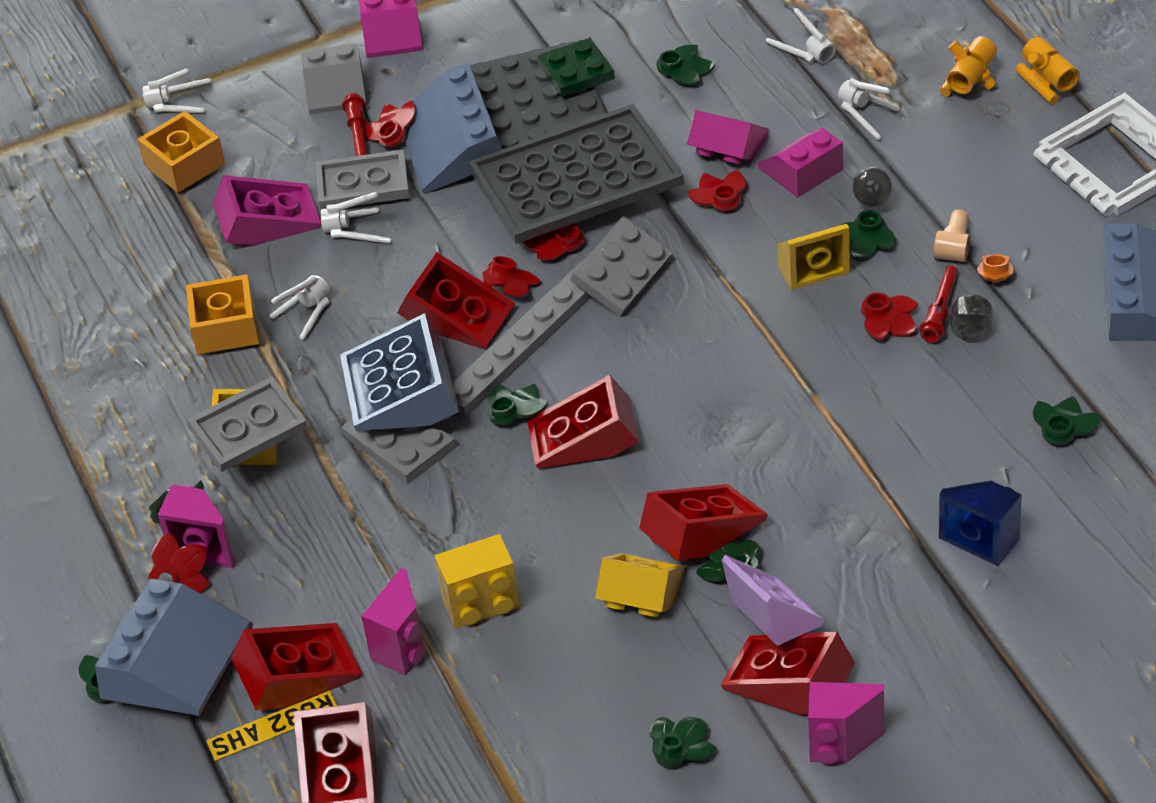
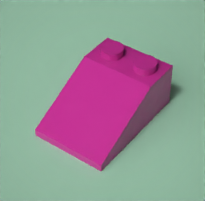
M223 175L213 200L226 243L258 245L319 229L321 226V221L307 183Z

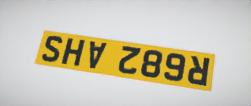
M329 690L207 739L206 742L216 761L295 729L294 712L333 707L337 706Z

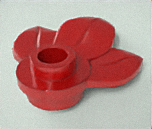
M412 100L408 101L401 109L386 103L381 111L378 122L364 126V133L367 139L379 141L387 148L399 145L406 135V128L413 122L416 116L414 102Z
M738 170L730 172L724 180L707 173H702L699 180V188L689 190L687 193L689 198L697 204L711 205L720 211H730L739 206L741 202L740 193L746 188V181Z
M571 224L523 241V244L530 251L537 252V259L552 260L562 256L565 252H572L580 248L584 238L579 228Z
M504 256L494 257L492 262L488 264L487 270L482 273V279L485 284L490 287H502L506 294L514 297L527 296L529 292L528 285H537L541 281L531 272L516 269L517 263Z
M881 292L867 295L861 305V313L866 318L864 321L866 332L877 340H884L889 333L897 337L914 334L916 332V325L909 313L918 307V302L903 295L890 298Z
M172 533L164 535L152 550L151 557L154 567L149 573L148 582L150 579L159 580L161 574L168 573L172 577V582L184 584L198 593H202L209 586L207 579L199 573L206 561L207 548L198 544L179 548Z

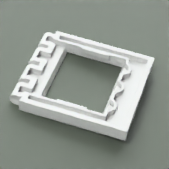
M1126 93L1119 95L1039 141V147L1033 154L1035 158L1047 168H1051L1054 174L1067 185H1070L1086 201H1090V204L1106 217L1113 213L1119 216L1155 195L1156 169L1116 194L1064 149L1112 123L1156 159V117Z

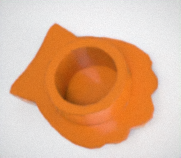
M991 254L982 256V262L978 266L977 272L984 280L996 284L1006 281L1011 277L1014 268L1009 262L1010 256Z

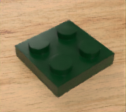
M591 37L537 55L539 66L561 97L615 79L614 69Z

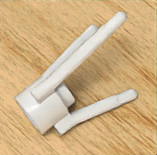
M798 8L794 9V13L812 34L805 45L807 52L770 38L766 39L767 44L804 58L810 64L815 60L825 64L832 59L836 52V46L820 33Z
M184 69L162 79L148 82L147 86H143L145 105L147 109L154 108L155 113L164 111L205 113V108L165 105V103L170 102L169 93L210 84L212 80L207 78L171 87L164 85L189 74V69Z
M853 78L845 81L838 93L839 100L843 102L841 108L849 112L876 140H880L881 135L854 108H862L868 101H871L888 109L900 111L899 106L871 95L867 91L889 94L890 89L859 82Z
M376 192L339 204L327 205V209L321 210L323 232L331 233V238L343 237L378 243H392V239L388 237L343 231L344 228L349 227V218L379 213V208L350 212L346 210V208L377 198L378 193Z
M311 275L304 282L271 300L272 304H277L295 295L271 313L270 319H275L299 301L306 307L317 306L300 335V340H305L322 310L330 303V300L327 298L330 294L329 285L320 276Z

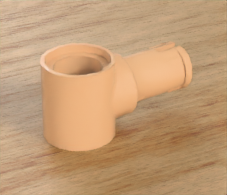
M963 210L953 211L949 225L944 231H937L934 243V258L966 262L970 243V235L966 232L969 222L967 212Z

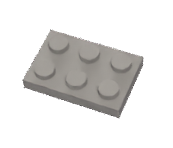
M404 150L315 162L320 210L327 209V205L339 204L373 192L378 193L377 198L358 205L410 198Z
M623 216L574 271L570 281L620 317L666 264L673 252Z
M272 376L188 418L187 426L218 469L223 472L307 429V420Z
M351 419L341 427L342 434L346 439L406 484L410 483L456 448L455 439L435 424L430 426L357 431L353 425V419Z

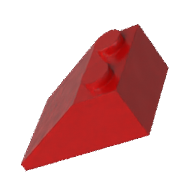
M436 252L407 293L397 314L410 321L425 313L438 335L485 350L515 305V302Z
M611 375L604 377L527 420L534 464L538 469L610 458L639 443L630 397Z
M729 484L647 492L639 529L649 536L653 543L660 545L670 553L673 559L686 562L692 558L708 556L766 521L768 514Z
M337 623L243 629L231 657L255 710L287 708L360 679L362 676V672Z
M838 632L805 633L780 645H776L767 635H749L721 686L725 691L795 714H808L810 682L845 683L855 662Z
M365 702L294 712L302 803H377L376 749L372 709Z

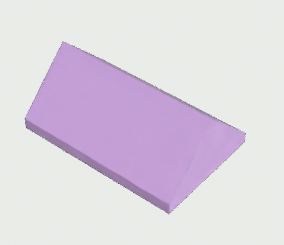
M725 555L723 557L722 564L732 603L776 645H780L823 625L825 620L780 578Z

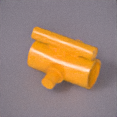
M976 37L969 47H963L957 40L948 46V49L954 54L953 59L957 63L951 69L945 83L940 88L941 95L948 97L952 91L959 94L969 93L976 83H981L987 90H990L996 84V81L989 75L991 72L988 69V66L997 55V47L994 42L986 37Z
M1042 37L1032 38L1027 42L1022 51V57L1033 69L1031 70L1024 63H1020L1015 69L1016 73L1051 105L1056 104L1060 98L1050 88L1051 85L1060 92H1066L1077 84L1080 77L1079 70Z

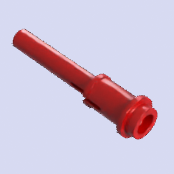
M351 93L343 100L342 107L347 115V126L352 130L355 156L367 155L363 131L366 125L363 112L365 100L359 94Z
M953 265L946 267L935 302L928 307L926 319L919 326L921 337L926 342L934 343L944 336V323L949 311L947 304L958 273V269ZM938 306H941L940 312H936Z

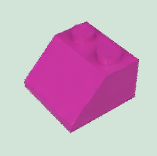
M359 0L367 58L423 51L416 0Z
M695 110L687 145L697 147L696 154L713 157L714 152L724 154L723 160L740 164L741 159L752 161L766 138L769 129L753 123Z
M820 128L800 137L758 163V168L798 198L843 170V142L824 128Z
M171 485L158 513L163 535L172 533L179 548L192 544L205 546L207 548V556L204 564L233 568L235 561L224 519L204 489L192 486Z
M400 568L361 617L370 659L406 675L413 665L421 661L425 647L407 570Z
M810 682L808 711L810 762H821L824 764L847 763L884 735V684Z

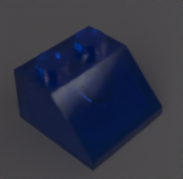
M992 480L943 488L939 493V539L999 566L1020 540L1022 494Z

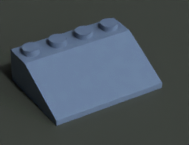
M469 62L441 73L413 100L416 106V116L413 122L406 128L404 140L423 194L472 175L469 170L468 161L502 150Z
M1105 223L1102 259L1109 341H1156V230L1137 223Z
M425 313L340 355L353 425L357 431L430 426L439 421L447 420L453 414L459 412L442 340Z
M150 579L95 665L100 699L199 716L231 662V657L243 629H250V621L184 584Z

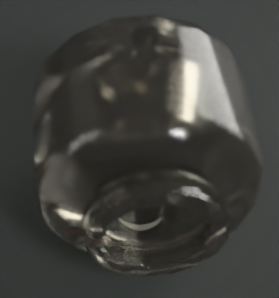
M864 168L857 173L853 180V194L858 202L865 206L875 207L882 205L891 195V178L880 168ZM869 181H874L872 185H867ZM876 183L878 184V190H877V191H876L875 188H874V186L876 185ZM866 188H871L873 193L869 192Z
M970 294L959 297L953 303L951 309L950 326L954 335L965 342H977L986 338L993 326L992 304L980 295Z

